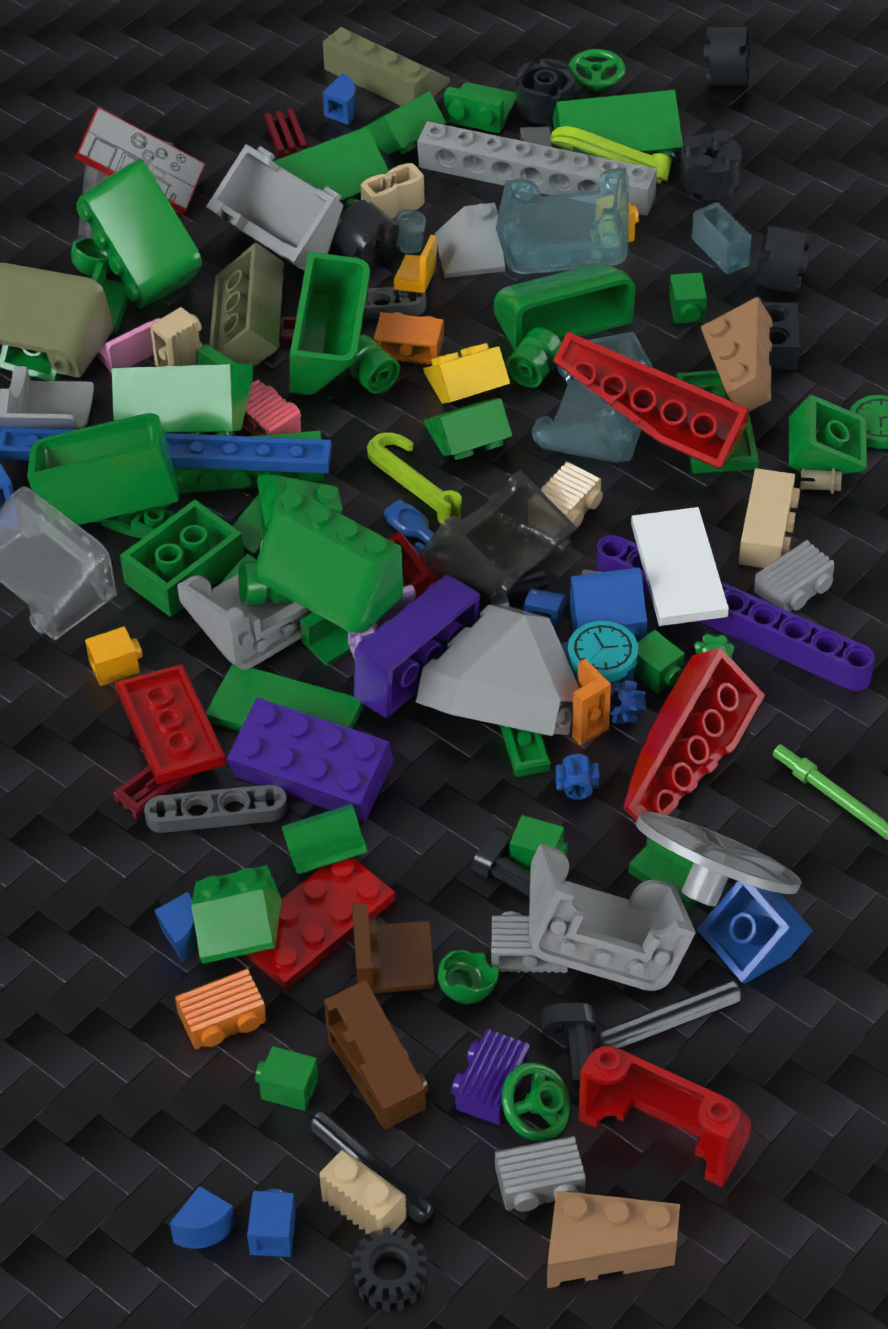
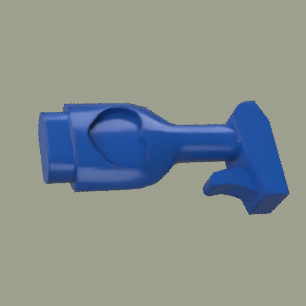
M398 500L385 509L384 516L391 526L403 535L419 538L428 545L425 546L417 542L415 543V549L421 554L429 567L449 556L453 550V538L450 535L438 537L428 528L429 521L427 517L412 504Z

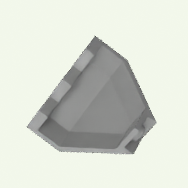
M488 605L480 612L481 618L471 628L465 627L447 644L448 650L438 660L432 659L423 667L416 703L451 715L550 736L554 734L569 735L573 718V692L578 690L579 686L550 618L513 607Z

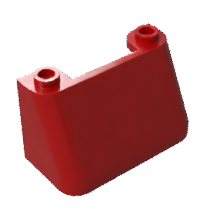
M603 1046L595 1049L580 1070L579 1121L597 1128L600 1120L608 1116H616V1119L624 1121L631 1107H634L700 1138L695 1149V1155L704 1158L706 1161L704 1179L723 1188L744 1150L751 1132L750 1118L734 1102L612 1046Z

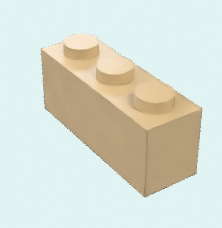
M755 468L741 538L740 565L765 568L789 552L791 537H786V532L793 533L796 514L790 512V509L797 508L800 488H794L795 474Z

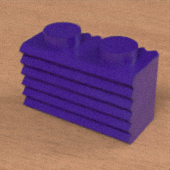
M490 1029L485 1031L480 1042L474 1040L467 1055V1063L470 1064L465 1073L460 1071L457 1073L452 1085L451 1094L455 1095L456 1110L501 1125L502 1119L505 1117L502 1106L504 1082L510 1072L516 1067L530 1062V1045L526 1042L522 1043L520 1040H514L512 1037L508 1038L504 1034L500 1035L498 1032H492ZM521 1078V1079L519 1080V1082L517 1083V1085H516V1087H515V1090H514V1094L516 1093L517 1088L519 1087L520 1081L522 1080V1078Z

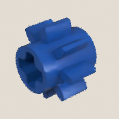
M635 681L611 682L610 714L613 715L612 723H637V716L646 711V692L636 690L637 682Z
M572 754L563 760V765H556L557 790L565 789V793L569 798L584 799L592 794L593 788H599L598 763L590 764L587 756Z

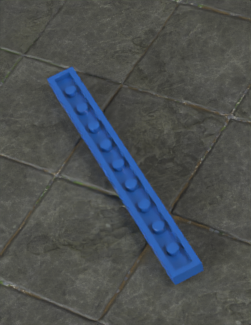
M1 427L0 460L29 461L30 448L36 441L48 436L74 431L75 429ZM165 433L173 467L306 473L329 472L332 451L331 440Z

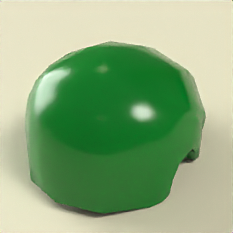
M86 237L73 242L71 259L73 265L80 273L92 277L97 262L105 264L106 275L112 271L108 262L109 257L103 248L101 249L96 245L93 237Z
M453 950L439 963L438 982L440 988L449 998L460 1004L479 1003L493 991L498 982L499 967L497 965L491 967L483 952L471 953L466 950Z

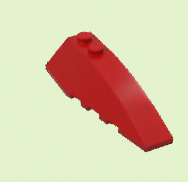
M567 332L553 360L555 364L660 444L718 469H721L734 451L748 422L747 408L570 332Z
M721 648L692 655L648 734L634 769L624 804L625 811L635 821H637L639 814L642 812H653L668 816L679 805L678 801L685 794L691 793L698 786L697 782L705 774L711 773L718 766L717 762L737 746L765 696Z

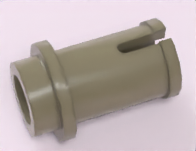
M833 467L832 471L802 468L801 478H814L815 481L801 480L800 490L830 491V494H834V491H841L842 471H835L836 468Z

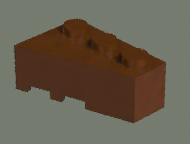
M367 981L359 982L325 999L328 1043L383 1129L386 1130L425 1110V1093L429 1090L427 1082L419 1070L415 1071L405 1047L398 1040Z

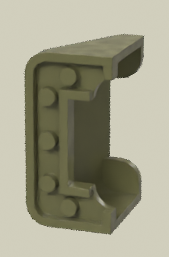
M0 263V344L47 353L49 362L57 373L80 378L114 330L102 286L88 277Z

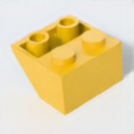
M487 343L460 350L461 357H459L458 352L433 358L431 359L432 366L423 368L425 376L442 404L510 384L500 347L489 348Z

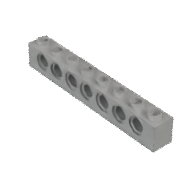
M428 121L417 141L419 168L594 205H596V200L626 194L631 205L637 207L638 214L648 216L656 196L657 169Z

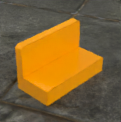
M430 235L421 256L405 255L394 278V290L425 293L436 270L437 235Z

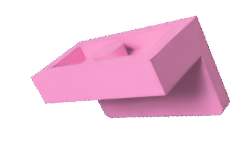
M160 318L147 322L104 343L96 354L97 358L112 373V368H128L154 354L152 349L154 348L152 346V334L149 326L160 320Z

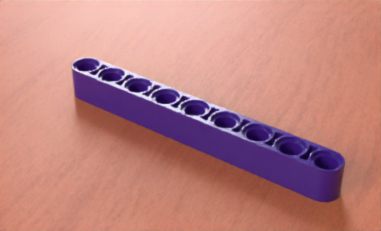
M608 535L600 539L597 544V571L609 572L640 567L644 597L652 601L637 544L616 535ZM721 582L729 608L728 617L698 621L846 689L861 691L866 689L871 683L875 657L870 648L726 583Z

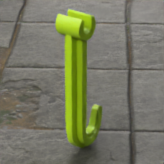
M570 126L558 127L551 133L550 140L552 144L569 151L576 147L601 158L657 169L656 184H661L662 180L666 182L668 180L672 158L659 153L649 155Z
M380 433L369 441L367 454L372 463L436 510L437 520L440 524L450 526L451 515L461 520L462 498L459 493L451 490L442 491L385 448L387 445H397L406 451H412V441L395 433Z

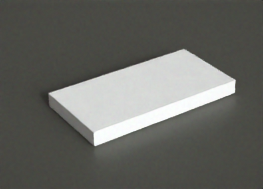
M699 507L633 515L631 525L659 626L728 617L729 608Z

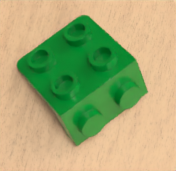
M469 82L464 83L461 89L448 86L444 93L446 122L477 128L487 132L500 134L516 105L515 92Z

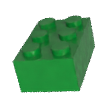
M193 500L120 555L124 583L172 617L184 608L179 599L177 587L179 583L192 576L200 575L207 579L211 586L227 575L244 557V547L240 531L198 501Z

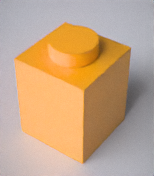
M125 626L85 639L89 663L100 687L140 673L138 659L143 657L137 638L130 639Z

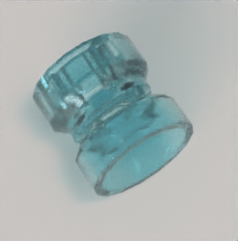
M403 210L396 215V223L399 226V236L396 245L399 251L415 253L423 248L424 236L422 233L425 230L426 217L414 210Z

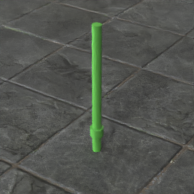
M782 744L776 747L773 756L792 769V774L804 784L809 782L888 840L887 821L817 771L818 766L806 757L801 759Z

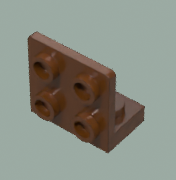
M367 904L352 905L358 983L366 980L373 993L433 989L435 987L430 923L428 921L377 925L376 918H368Z

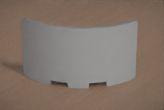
M14 366L10 388L0 389V430L1 427L75 430L86 428L92 409L94 384L82 381H31L27 366Z

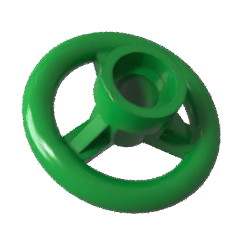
M603 49L582 51L576 54L568 64L570 72L575 76V83L591 91H602L605 88L614 86L622 80L626 72L624 61L617 54ZM603 58L607 59V61L590 62L586 59ZM577 67H580L585 72V78L578 74ZM617 67V72L608 78V73Z
M530 1062L519 1065L507 1076L502 1089V1106L511 1127L522 1137L536 1142L548 1141L558 1136L566 1127L571 1112L570 1095L558 1073L544 1064ZM532 1074L531 1091L527 1093L525 1100L514 1103V1090L517 1083L524 1076ZM528 1111L532 1114H540L550 1127L542 1130L531 1128L518 1115Z

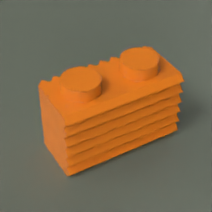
M381 312L374 334V341L397 361L414 362L415 364L419 362L421 365L423 363L429 365L432 364L431 359L440 355L444 340V319H436L432 316H409L400 312L392 314Z
M247 968L175 996L178 1015L194 1049L199 1050L201 1046H216L230 1035H235L237 1032L248 1033L254 1031L260 1024L266 1022L264 1001Z

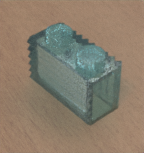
M713 203L693 213L695 217L693 218L694 222L692 224L694 226L692 229L694 231L691 238L726 274H731L749 266L752 235L748 234V231H745V228L741 227V224H738V221L734 220V217H731V214L727 213V210H724L720 203Z

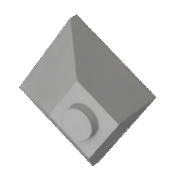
M495 203L464 206L435 232L444 278L505 271L500 221Z

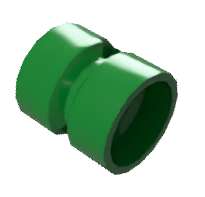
M544 328L531 329L506 361L507 371L513 380L528 388L539 386L550 370L556 365L553 360L562 344L559 338Z
M360 335L356 361L346 371L353 378H356L370 393L379 394L388 390L394 384L400 372V364L370 336Z
M242 561L240 563L238 590L243 606L264 605L267 599L275 605L292 604L294 602L259 582L256 572L257 561Z

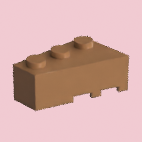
M759 297L701 326L727 395L733 403L747 408L748 412L771 401L769 352L772 351V343L769 340L772 318Z

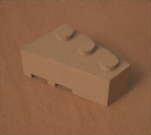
M556 1191L547 1264V1288L560 1286V1282L585 1278V1281L598 1279V1275L623 1271V1274L675 1265L680 1204Z

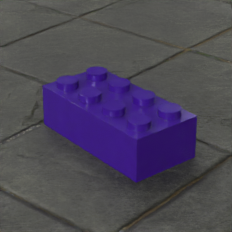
M446 574L437 583L429 585L426 591L416 600L408 602L403 610L394 618L386 620L379 630L368 639L360 641L354 652V698L387 719L418 692L423 667L432 659L438 660L448 650L447 644L465 627L471 628L478 621L480 593Z
M256 697L227 757L232 773L236 778L259 786L277 785L288 796L329 810L352 804L357 819L366 822L394 761L389 741Z

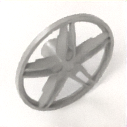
M642 812L637 818L636 826L643 834L668 850L693 862L682 888V893L700 903L717 906L728 878L782 894H796L800 888L801 880L795 873L772 858L736 840L699 825L659 813Z

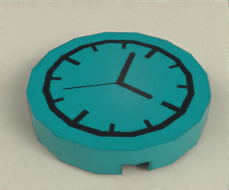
M594 621L586 623L574 631L568 642L567 658L571 668L577 674L578 663L586 659L608 682L617 681L627 676V672L636 666L638 643L634 634L625 626L612 621Z

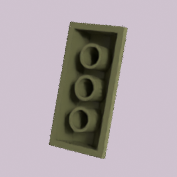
M342 27L323 41L325 70L337 76L343 73L351 78L354 84L400 106L428 91L434 97L450 83L449 77Z
M254 243L215 276L209 346L237 364L258 365L267 357L273 356L280 346L279 332L284 262L257 243Z

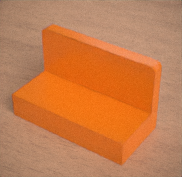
M586 659L578 663L579 689L573 692L572 737L580 746L607 731L610 719L611 684Z

